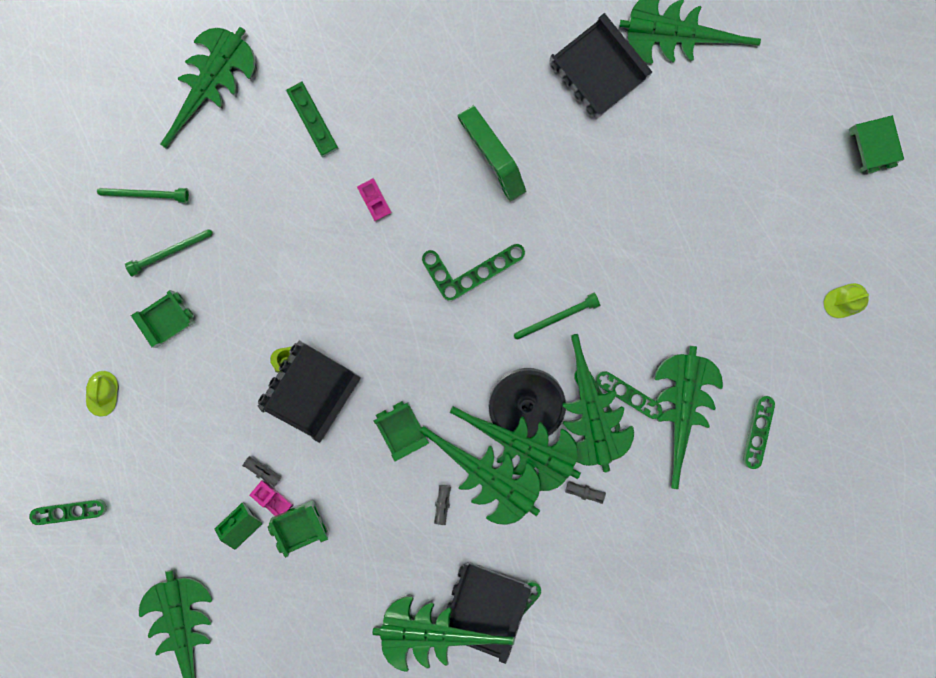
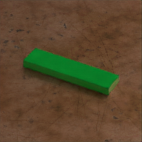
M303 81L286 89L321 157L323 158L338 150L336 142Z

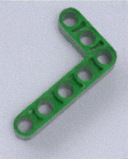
M472 105L459 113L457 117L495 171L507 199L511 202L526 193L527 191L517 164L477 108Z
M513 244L454 280L435 251H426L422 256V262L443 298L452 302L519 263L524 258L525 249L520 244ZM513 249H519L521 251V257H512L511 251ZM428 255L436 257L434 264L426 263L425 260ZM501 258L505 261V266L497 268L494 261ZM485 268L488 270L489 275L481 278L478 275V270ZM437 272H445L446 278L443 281L436 280L435 275ZM464 278H470L472 285L465 288L462 286L461 281ZM452 287L456 290V294L454 297L449 298L445 295V290Z

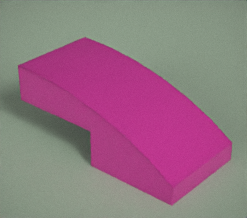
M374 178L357 186L374 221L392 213Z
M263 480L260 481L249 495L263 508H267L274 516L290 510L293 506L288 499Z

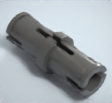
M250 456L242 465L256 474L258 479L262 478L273 487L281 479L280 476L269 470L267 465L260 464Z
M568 481L565 493L581 497L582 500L588 499L603 504L606 492L589 488V485L583 486Z
M439 485L438 499L435 502L436 514L434 524L446 525L448 508H450L449 496L451 486Z

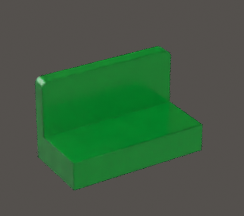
M241 503L214 530L221 542L235 550L262 525V522L251 514L247 505Z

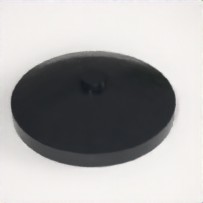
M521 368L505 374L494 385L489 397V414L493 424L513 432L519 425L520 417H524L528 426V438H532L536 434L538 424L541 422L546 427L550 436L559 428L564 419L566 409L562 404L566 403L562 387L553 376L539 369Z

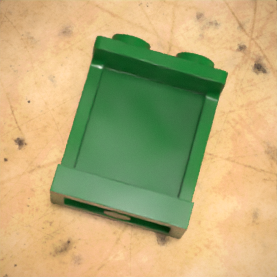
M893 115L859 123L849 128L850 135H855L863 163V167L860 168L861 172L874 173L880 171L879 168L886 166V169L898 166L899 162L905 160Z
M169 290L167 295L141 312L136 311L130 315L151 348H158L195 323L192 319L194 318L192 311L189 308H185L182 303L184 300L178 292L175 293V291Z
M401 401L393 405L394 410L388 413L384 410L376 415L377 419L373 420L383 436L394 462L430 443L428 438L419 432L422 427L409 402L404 404Z
M313 500L272 517L268 526L270 535L272 537L275 536L277 541V550L279 553H283L285 558L289 556L290 552L318 540L324 542L328 540L329 532Z

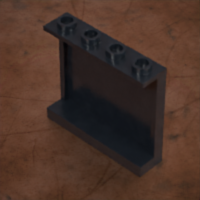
M605 13L598 17L596 23L557 54H552L549 60L553 71L559 72L563 83L567 87L570 86L572 88L575 98L579 102L582 101L586 106L587 113L596 119L647 80L652 74V70Z
M299 340L297 344L295 343L291 347L287 360L281 363L277 376L270 380L266 393L260 396L258 408L261 412L269 413L320 443L361 377Z
M469 562L461 566L458 572V577H460L459 583L454 585L451 594L454 596L453 601L447 605V608L452 609L450 627L488 635L516 638L533 586ZM502 644L466 645L497 657L499 662L504 664L507 663L513 645Z

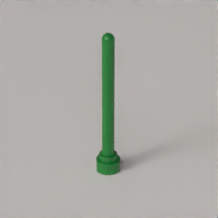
M178 188L175 191L97 189V194L100 196L174 199L178 203H188L189 201L188 188Z
M207 229L140 261L131 260L126 262V270L133 277L139 274V271L142 270L141 268L212 236L213 232Z
M595 292L587 295L585 301L516 332L514 338L517 340L586 308L595 309L600 307Z

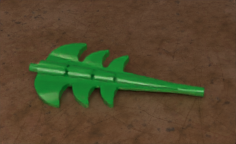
M639 0L631 11L629 21L620 19L619 27L628 28V42L647 64H653L652 47L655 42H659L662 54L672 63L675 62L674 49L677 43H681L682 51L690 61L694 60L693 49L695 43H731L760 46L761 44L760 38L740 36L698 25L701 6L690 11L685 20L682 21L680 19V9L684 0L671 4L663 15H660L658 10L660 0Z
M239 27L234 34L224 28H210L195 38L194 43L207 47L210 55L197 54L185 60L187 65L197 67L200 74L199 76L184 74L178 77L180 82L188 84L192 89L173 125L161 141V146L164 148L168 147L177 132L206 98L212 100L219 108L222 107V98L216 88L217 85H223L229 89L232 95L235 94L236 80L230 71L232 68L243 71L248 79L252 77L255 69V56L251 47L241 39L246 32L245 29Z
M573 334L571 335V340L576 358L580 400L570 403L564 402L562 405L572 413L582 414V418L576 421H563V425L573 434L585 436L582 441L576 443L578 449L577 463L586 466L601 465L603 472L606 473L610 471L609 463L624 456L631 448L634 440V427L629 426L627 429L619 432L611 431V428L621 421L624 407L621 406L610 412L604 411L603 408L613 402L617 392L612 390L606 394L598 395L582 352L579 335Z
M690 346L689 355L677 354L665 359L658 367L654 378L655 380L667 378L675 382L674 387L663 390L656 399L657 403L668 401L675 404V409L664 411L657 418L658 422L671 421L675 423L672 489H679L681 468L692 425H701L705 428L710 427L707 419L702 414L696 412V408L705 406L711 410L716 409L711 396L701 390V387L710 384L718 389L723 388V380L719 368L711 360L696 356L697 346Z
M452 406L449 413L467 421L505 447L503 453L497 458V463H503L506 454H509L511 459L518 455L520 462L513 470L514 475H522L527 463L531 464L533 468L539 469L540 491H550L558 488L569 476L576 479L580 477L581 472L573 469L578 457L577 444L566 430L561 429L560 438L553 446H548L549 435L546 427L541 422L538 424L536 434L532 438H528V426L524 417H520L519 425L513 432Z
M425 426L421 428L420 433L436 443L469 474L467 479L459 485L460 490H469L479 484L482 485V491L471 500V503L484 505L493 502L495 499L499 501L496 510L486 516L487 520L496 524L508 525L519 521L528 512L535 516L539 514L540 510L534 506V503L539 496L540 479L531 464L527 463L521 477L514 480L512 479L514 465L509 454L505 455V460L501 466L495 469L492 467L495 458L492 446L488 447L486 454L479 460L440 438Z
M173 570L165 571L166 581L155 584L142 597L139 604V617L154 611L162 612L163 616L159 617L151 626L148 638L159 633H168L170 637L161 642L155 655L158 656L167 651H174L182 677L195 678L193 646L210 644L211 640L202 633L192 632V627L200 624L211 625V620L203 612L191 610L190 605L196 602L210 603L212 598L208 589L201 582L192 578H174Z
M404 597L392 603L386 610L381 628H373L372 634L380 636L382 640V652L388 663L404 672L409 671L407 665L409 648H412L416 660L422 666L430 668L429 651L431 647H434L439 661L447 666L449 664V646L514 645L515 642L514 637L494 636L450 627L451 608L444 610L437 618L436 624H433L431 613L434 603H429L422 607L416 614L415 619L411 620L410 607L414 600L413 597Z

